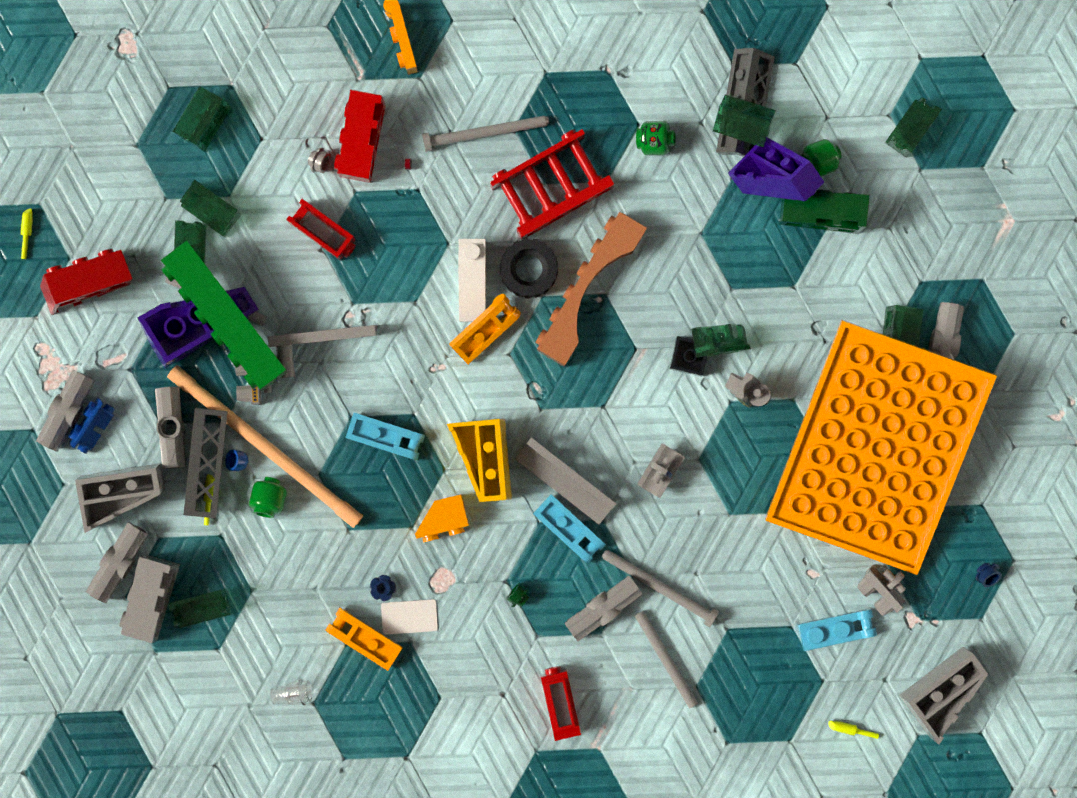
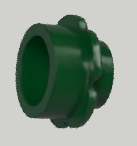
M519 582L506 598V600L512 603V608L516 605L522 607L530 597L528 593L529 587L523 586Z

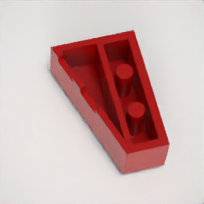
M350 90L349 100L346 103L344 117L346 118L345 126L341 129L339 143L342 144L341 152L336 154L334 169L338 170L337 174L339 177L371 183L386 108L382 95Z
M107 249L99 252L96 258L88 260L87 257H82L74 260L71 266L62 268V265H57L47 269V273L43 275L40 287L51 315L59 313L58 308L69 304L77 306L82 304V300L94 296L100 297L131 284L132 276L122 250L114 252L113 249Z

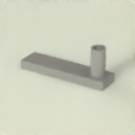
M376 325L268 336L269 347H276L277 359L287 370V373L280 378L295 377L292 345L377 336Z

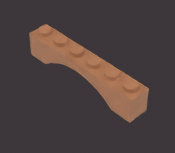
M621 212L618 213L617 217L611 215L604 227V230L608 232L603 240L597 238L590 250L594 254L589 263L584 261L577 272V275L580 276L575 286L570 284L564 293L563 298L567 300L563 307L559 308L557 306L549 319L553 322L548 331L543 329L535 343L539 345L537 348L538 352L565 367L579 343L577 314L587 287L608 265L634 252L647 228Z

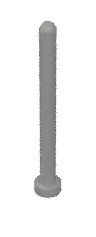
M539 116L429 136V132L423 133L425 152L432 151L433 146L544 127L549 124V118L547 116Z
M605 550L602 557L605 561L703 618L706 626L711 627L719 613L715 608H712L711 611L610 550Z

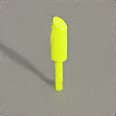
M31 208L25 210L22 215L20 235H23L21 259H27L28 236H31L33 222Z
M207 474L205 488L215 481V478L210 474ZM214 486L211 487V488L208 490L209 493H210L212 496H213ZM204 493L203 501H206L205 512H210L212 500ZM204 517V525L209 526L210 518Z
M841 721L828 722L829 727L837 732L853 736L860 734L875 739L879 738L878 733L858 729L853 724Z

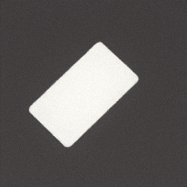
M434 599L381 604L384 635L438 630L436 601Z

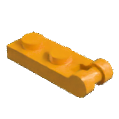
M385 0L383 4L385 14L394 23V27L389 28L393 43L399 42L401 52L396 53L400 69L406 67L408 75L417 73L398 0Z
M505 294L498 295L482 314L449 343L468 365L520 317L521 312L516 306L509 304L510 300ZM502 311L504 316L499 320L496 316Z
M339 607L336 612V619L332 624L329 623L325 631L388 671L403 647ZM346 622L352 625L348 634L341 630Z

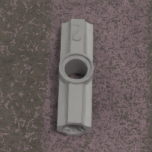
M940 303L936 327L932 331L929 341V351L951 359L957 357L961 345V335L959 332L964 306L954 303Z
M72 370L62 392L52 401L47 413L49 417L36 442L56 452L59 451L70 428L74 427L83 411L82 405L95 380Z
M179 387L155 389L158 417L156 429L160 439L162 469L187 467L184 444L185 425L182 421ZM173 420L177 425V430L173 435H168L165 432V425Z
M128 522L114 546L112 545L104 554L99 564L100 569L92 579L86 592L93 598L107 603L121 579L123 580L135 563L134 558L149 534L142 528Z
M628 575L607 592L603 591L589 601L584 609L577 612L564 624L579 642L600 625L604 626L617 617L621 610L639 598L642 592Z

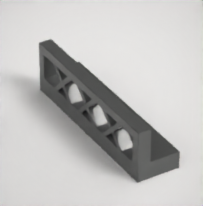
M755 48L734 49L716 149L717 153L744 157L760 141L774 56ZM759 59L764 60L762 73H760L758 68ZM755 85H757L759 89V95L757 99L755 98L753 93ZM751 111H753V114L755 116L754 123L752 125L749 121V114ZM747 136L750 141L749 151L743 149Z
M195 408L183 515L206 518L217 517L228 411ZM207 415L221 416L220 428L213 434L205 427ZM206 432L209 437L204 440V434ZM220 432V434H219V443H218V442L216 441V439L214 438V436L217 435V434ZM212 439L218 447V453L208 461L202 454L203 445ZM202 459H203V460L206 462V464H204V465L201 467V462H202ZM217 459L215 470L211 463ZM209 466L215 473V481L205 488L200 482V472ZM199 486H200V487L203 489V491H201V492L198 494V490H199ZM214 486L213 496H212V495L209 493L208 490H209L211 487ZM204 493L212 500L211 512L196 511L197 499Z

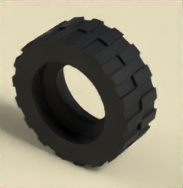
M525 238L521 241L513 242V245L508 246L501 257L500 275L502 282L510 292H513L518 297L530 299L531 297L537 298L542 294H546L555 284L558 275V260L554 255V251L546 243L534 238L533 240ZM529 255L539 259L542 264L540 277L531 282L520 279L516 273V264L519 259Z

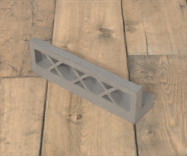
M532 437L515 458L516 461L597 524H600L616 505L614 501Z

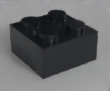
M677 336L669 370L702 377L710 343Z

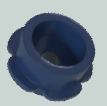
M984 563L977 569L975 579L982 583L984 587H991L1001 579L1002 574L998 570V564Z
M387 575L373 578L370 583L371 596L376 600H390L392 594L396 591L395 582L391 581V578ZM382 585L385 586L384 591L380 589Z

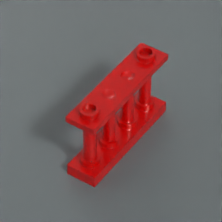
M573 129L565 133L561 137L562 141L508 172L506 169H503L492 176L494 180L490 181V187L492 190H495L501 186L520 219L518 222L520 226L516 228V231L521 240L614 188V183L609 175L605 178L602 175L598 176L579 141L585 137L583 129L578 132ZM568 147L572 150L589 180V187L582 191L578 188L575 189L556 154ZM545 160L549 163L566 193V200L559 204H556L555 201L552 202L533 167ZM523 173L543 206V213L535 218L533 215H529L510 180Z

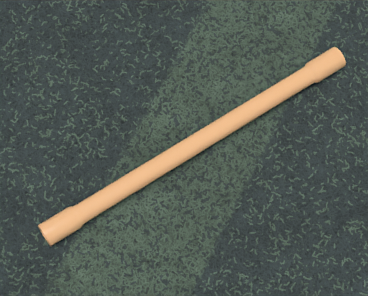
M176 365L170 371L167 378L183 391L192 395L206 408L228 411L227 425L334 510L335 514L352 528L363 518L361 513L346 501L341 500L199 385L182 368Z

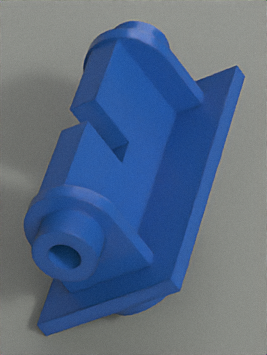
M98 397L95 402H89L83 412L84 419L80 425L76 424L69 433L68 437L70 438L69 444L71 447L75 448L79 444L77 449L87 454L89 450L92 451L101 437V434L93 429L97 426L105 430L114 417L113 412L115 408L107 403L102 407L103 402Z

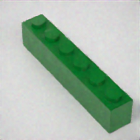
M185 241L161 259V262L165 265L161 269L170 282L173 280L178 282L181 286L178 293L187 304L190 301L198 308L194 312L203 325L207 322L214 329L211 335L219 346L225 344L231 351L227 355L236 368L240 365L244 368L247 374L243 377L252 389L258 387L263 391L287 373V370L188 241Z

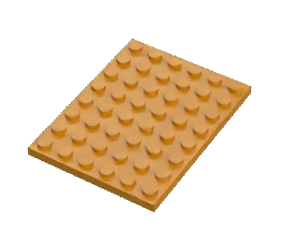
M841 319L765 520L918 575L997 376L985 370Z

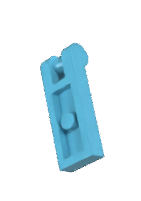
M353 413L346 438L417 461L420 454L417 451L420 442H424L425 435ZM403 437L410 439L407 449L400 447Z
M551 494L533 513L587 564L593 560V554L598 549L601 551L606 545ZM586 537L591 542L582 549L578 543Z
M872 609L798 624L803 651L877 636L876 627H873L871 621L873 617ZM861 620L862 629L855 631L853 621Z

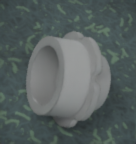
M324 148L312 151L308 158V165L313 173H325L331 162V154L325 152Z

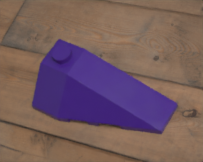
M245 287L226 290L227 294L246 318L259 310ZM185 300L163 303L137 317L151 347L165 369L214 339L211 335L214 329L208 322L203 325L194 313L198 308L192 301L188 304Z

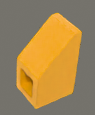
M462 494L434 501L415 533L416 539L422 538L424 543L439 539L438 533L448 531L449 536L464 533V527L469 526Z

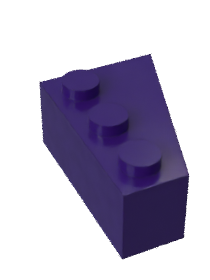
M766 136L728 172L743 194L806 201L824 183V180L809 160Z

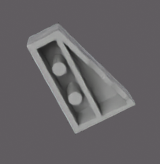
M161 463L81 475L77 478L75 483L84 533L160 495L165 490Z
M150 555L139 557L133 585L127 597V601H129L127 610L123 612L119 624L122 627V635L149 643L157 642L180 564Z
M962 647L899 696L928 736L937 744H940L944 739L942 737L951 723L954 724L958 719V713L966 702L969 703L988 676V673L975 655Z

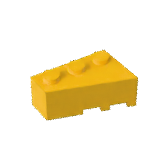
M505 419L447 424L456 442L457 450L467 468L468 476L479 502L511 500Z

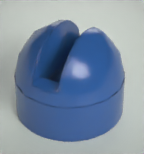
M230 450L225 458V465L229 471H242L249 463L246 453L240 450Z

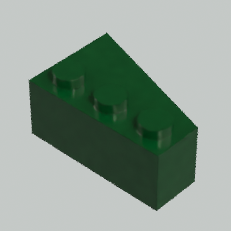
M818 189L806 201L782 198L779 225L858 234L867 226L870 195L833 193L830 190Z

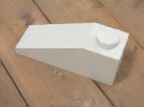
M459 239V322H473L486 310V239Z

